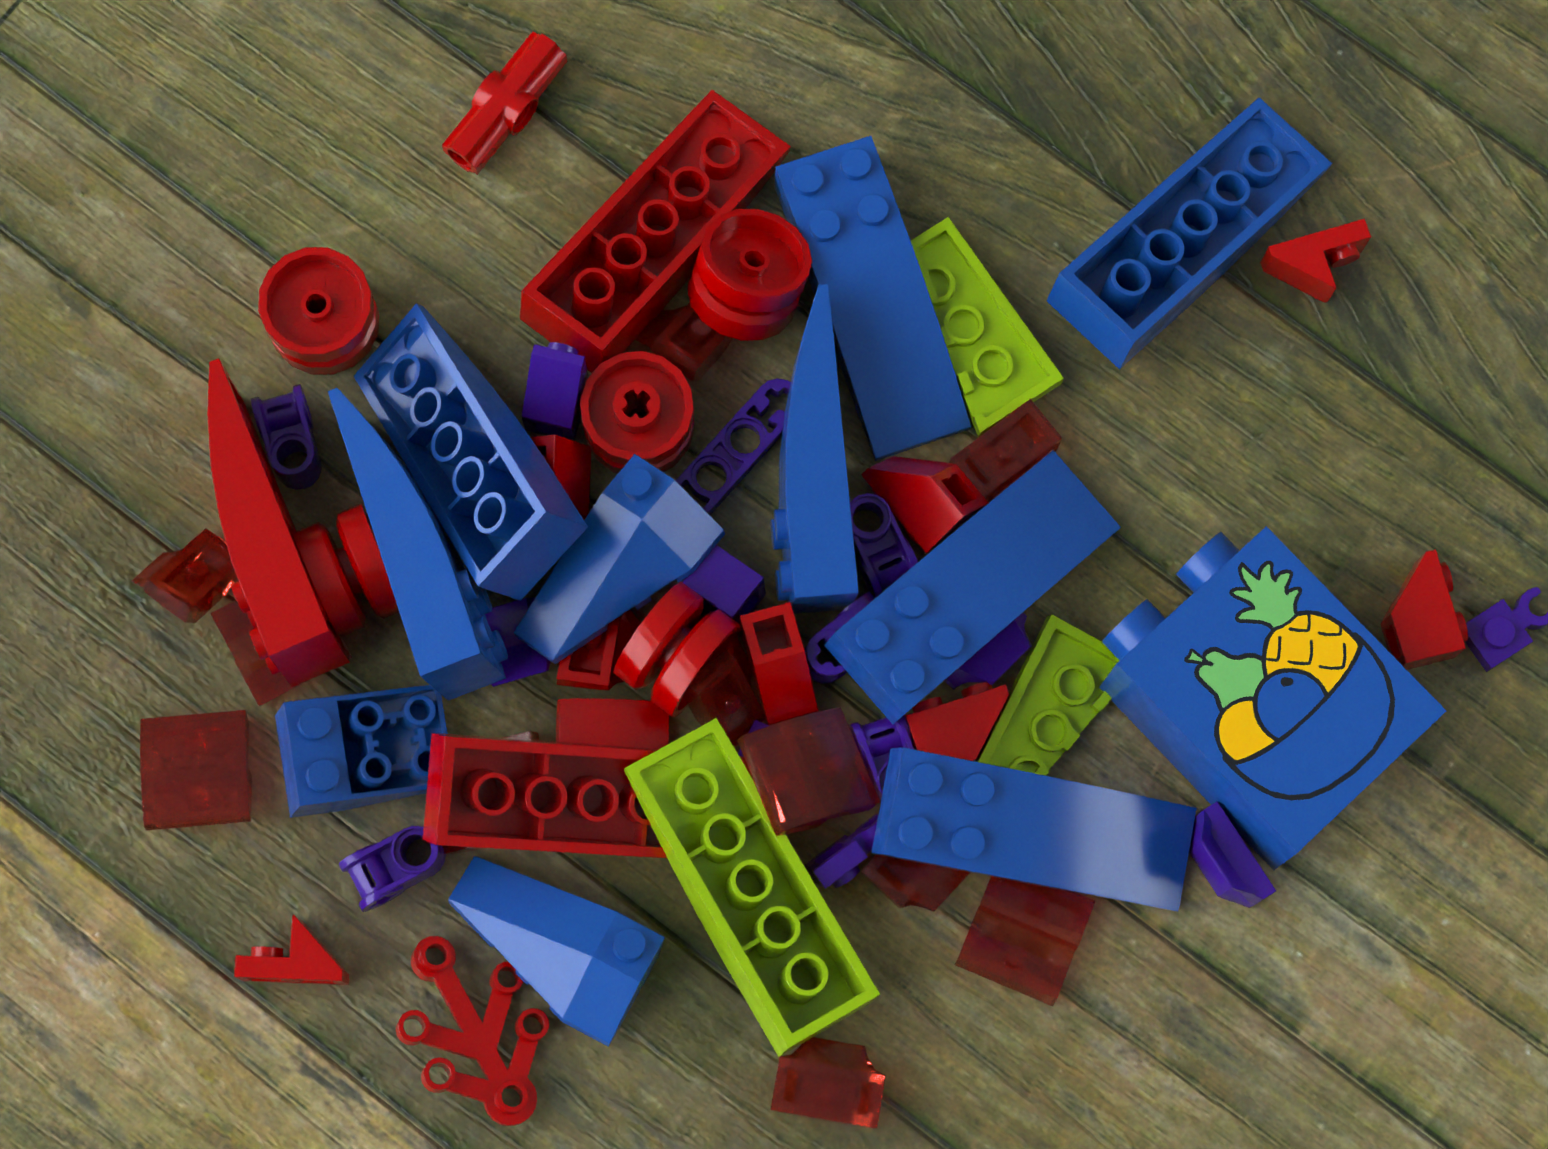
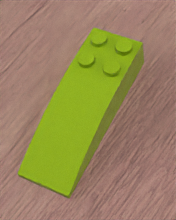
M717 718L624 769L637 799L697 916L778 1057L869 1005L880 995Z

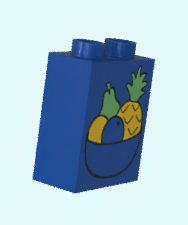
M1266 526L1241 550L1222 532H1219L1196 552L1176 573L1193 594L1167 618L1148 599L1129 613L1102 641L1119 662L1116 663L1099 688L1108 693L1112 698L1111 701L1211 805L1215 802L1219 803L1239 835L1274 871L1309 843L1436 722L1446 710Z

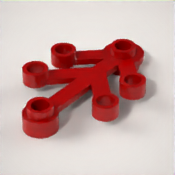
M440 936L424 938L417 944L412 953L411 967L420 979L435 982L461 1032L431 1023L423 1012L410 1010L405 1012L397 1022V1037L406 1045L414 1046L421 1043L476 1060L486 1079L456 1072L454 1065L448 1059L437 1057L430 1060L422 1070L421 1081L423 1086L433 1093L448 1091L483 1102L488 1116L500 1125L516 1126L525 1122L533 1114L537 1105V1092L533 1083L528 1079L538 1041L546 1035L549 1029L547 1015L540 1009L529 1008L523 1011L517 1018L515 1032L518 1040L507 1069L497 1051L512 996L523 984V981L515 973L516 969L506 961L498 964L492 971L489 979L492 990L483 1020L481 1021L453 969L456 962V953L452 944ZM431 948L439 949L444 955V962L439 965L431 964L426 958V951ZM501 971L511 972L516 980L515 986L509 988L502 986L498 981V973ZM528 1017L537 1019L541 1026L540 1033L529 1034L523 1027V1020ZM409 1019L419 1021L422 1025V1034L416 1037L408 1035L404 1030V1022ZM435 1066L442 1067L447 1072V1082L444 1084L434 1083L429 1077V1070ZM513 1089L517 1091L520 1096L519 1105L515 1107L506 1105L502 1100L503 1090Z

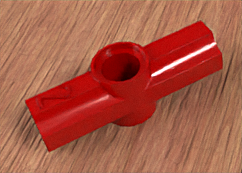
M532 32L501 72L495 70L483 80L473 97L472 108L442 144L443 151L458 166L467 172H473L478 175L509 134L517 135L531 120L538 106V98L568 62L567 55L546 35Z

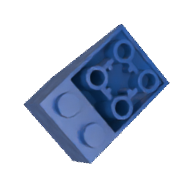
M431 685L284 702L276 713L275 720L290 818L344 811L427 793L431 734H448L441 694Z

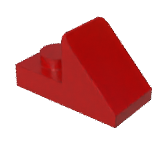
M1364 218L1268 247L1260 263L1263 272L1325 303L1330 300L1336 290L1328 263L1330 262L1331 267L1335 268L1356 261L1360 258V253H1362L1371 235Z
M295 915L292 916L289 957H283V948L266 946L251 947V956L236 955L234 977L241 981L349 985V974L306 924Z

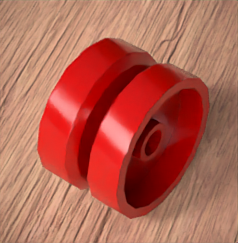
M735 209L718 215L706 227L687 287L691 307L707 326L721 335L740 341L764 340L780 334L794 317L800 295L803 292L809 275L812 257L808 242L794 225L779 215L760 209Z
M305 247L284 255L268 270L259 289L258 312L276 351L292 367L309 374L334 375L354 367L370 352L379 333V310L363 270L349 256L328 247Z
M645 351L619 353L600 363L585 382L580 399L585 439L588 446L592 447L591 451L596 460L613 473L618 474L634 454L660 471L665 472L674 467L689 450L695 430L692 390L682 371L663 356ZM636 412H642L647 416L639 418Z
M362 503L337 514L336 527L343 543V547L339 549L327 527L320 522L294 532L298 550L313 587L330 623L340 638L364 628L366 615L358 595L364 592L375 614L385 619L399 612L367 511Z
M683 582L674 585L644 618L623 649L613 671L617 677L635 690L646 687L658 676L651 691V701L673 718L678 716L704 688L729 653L741 630L739 623L719 609L710 612L698 622L703 611L704 599Z

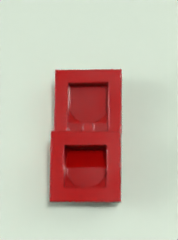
M601 698L557 700L556 742L660 749L668 745L669 714L656 706L652 701Z

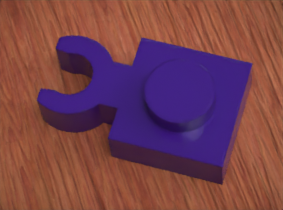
M1538 587L1531 588L1523 593L1516 600L1513 611L1505 600L1502 599L1466 623L1468 640L1465 643L1486 672L1533 642L1525 630L1526 628L1538 630L1548 625V612L1544 616H1536L1529 609L1530 601L1541 593Z
M878 814L866 820L851 835H844L804 865L815 883L825 889L831 884L834 888H838L852 880L860 872L858 864L868 857L866 854L873 847Z

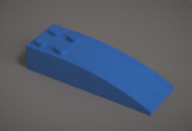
M1257 98L1059 273L1046 301L1120 370L1240 259L1330 168L1332 163L1261 98Z
M870 135L776 166L775 190L786 220L799 230L809 244L812 264L808 280L814 296L818 285L829 284L835 353L875 461L970 430L971 423L923 274L872 136Z
M821 284L817 287L794 363L784 411L779 456L778 509L774 510V519H771L770 522L773 550H782L783 561H779V570H775L777 600H787V603L791 602L794 614L844 610L854 602L859 593L829 284Z
M416 303L356 372L354 378L477 586L521 601L588 526L542 453L495 389L425 307Z
M338 388L328 391L420 677L448 701L506 679L501 661L507 660L508 654L498 630L491 631L485 614L492 612V606L486 590L478 587L403 460Z
M1053 450L831 636L824 646L886 718L894 724L1121 527Z
M904 747L891 748L871 853L1179 912L1197 808Z

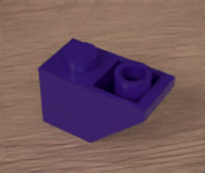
M550 342L548 347L534 344L522 410V420L526 431L543 435L555 434L575 441L581 420L580 399L585 382L588 379L585 356L578 355L579 351L576 348L557 342Z

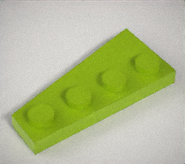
M949 217L911 240L949 352L962 397L978 438H980L1061 385L1064 377Z
M1052 614L1047 616L975 762L1046 776L1062 754L1068 751L1081 736L1080 733L1112 699L1099 686L1119 660L1102 641Z

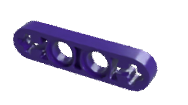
M776 378L764 383L675 480L682 488L688 485L698 499L707 502L703 509L709 515L717 509L781 438L785 414L783 410H777L768 419V426L774 428L771 433H768L760 420L750 416V413L755 411L761 419L769 409L770 401L767 396L772 394L778 398L783 393L788 395L790 381ZM748 428L756 432L760 440L757 449L745 454L739 453L731 446L730 438L738 429ZM715 465L724 471L726 482L721 488L708 491L697 483V474L704 466Z

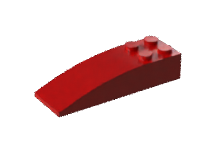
M711 90L521 291L520 320L549 342L563 343L576 348L579 351L578 355L585 356L587 370L593 373L600 363L619 353H623L663 310L691 277L706 227L718 215L735 209H746L775 172V167L779 166L790 152L791 146L714 90Z
M218 358L210 361L207 411L210 466L221 526L231 562L239 580L230 584L242 613H247L254 628L249 630V634L260 659H265L272 675L281 673L289 685L294 687L350 663L340 637L336 634L305 568L294 538V532L297 530L244 399L221 360Z
M432 733L423 840L442 846L667 858L624 772L627 766L659 749ZM739 756L753 779L755 758Z

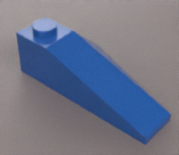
M636 454L632 456L601 493L584 520L588 528L562 555L514 631L515 637L554 664L605 632L610 622L634 606L638 610L652 601L650 596L675 579L679 583L693 574L725 535L724 529L673 478Z
M477 856L473 857L448 899V903L490 947H495L516 969L515 973L526 985L530 984L550 1005L549 1009L561 1022L608 1047L656 964L665 939L664 936L617 911Z

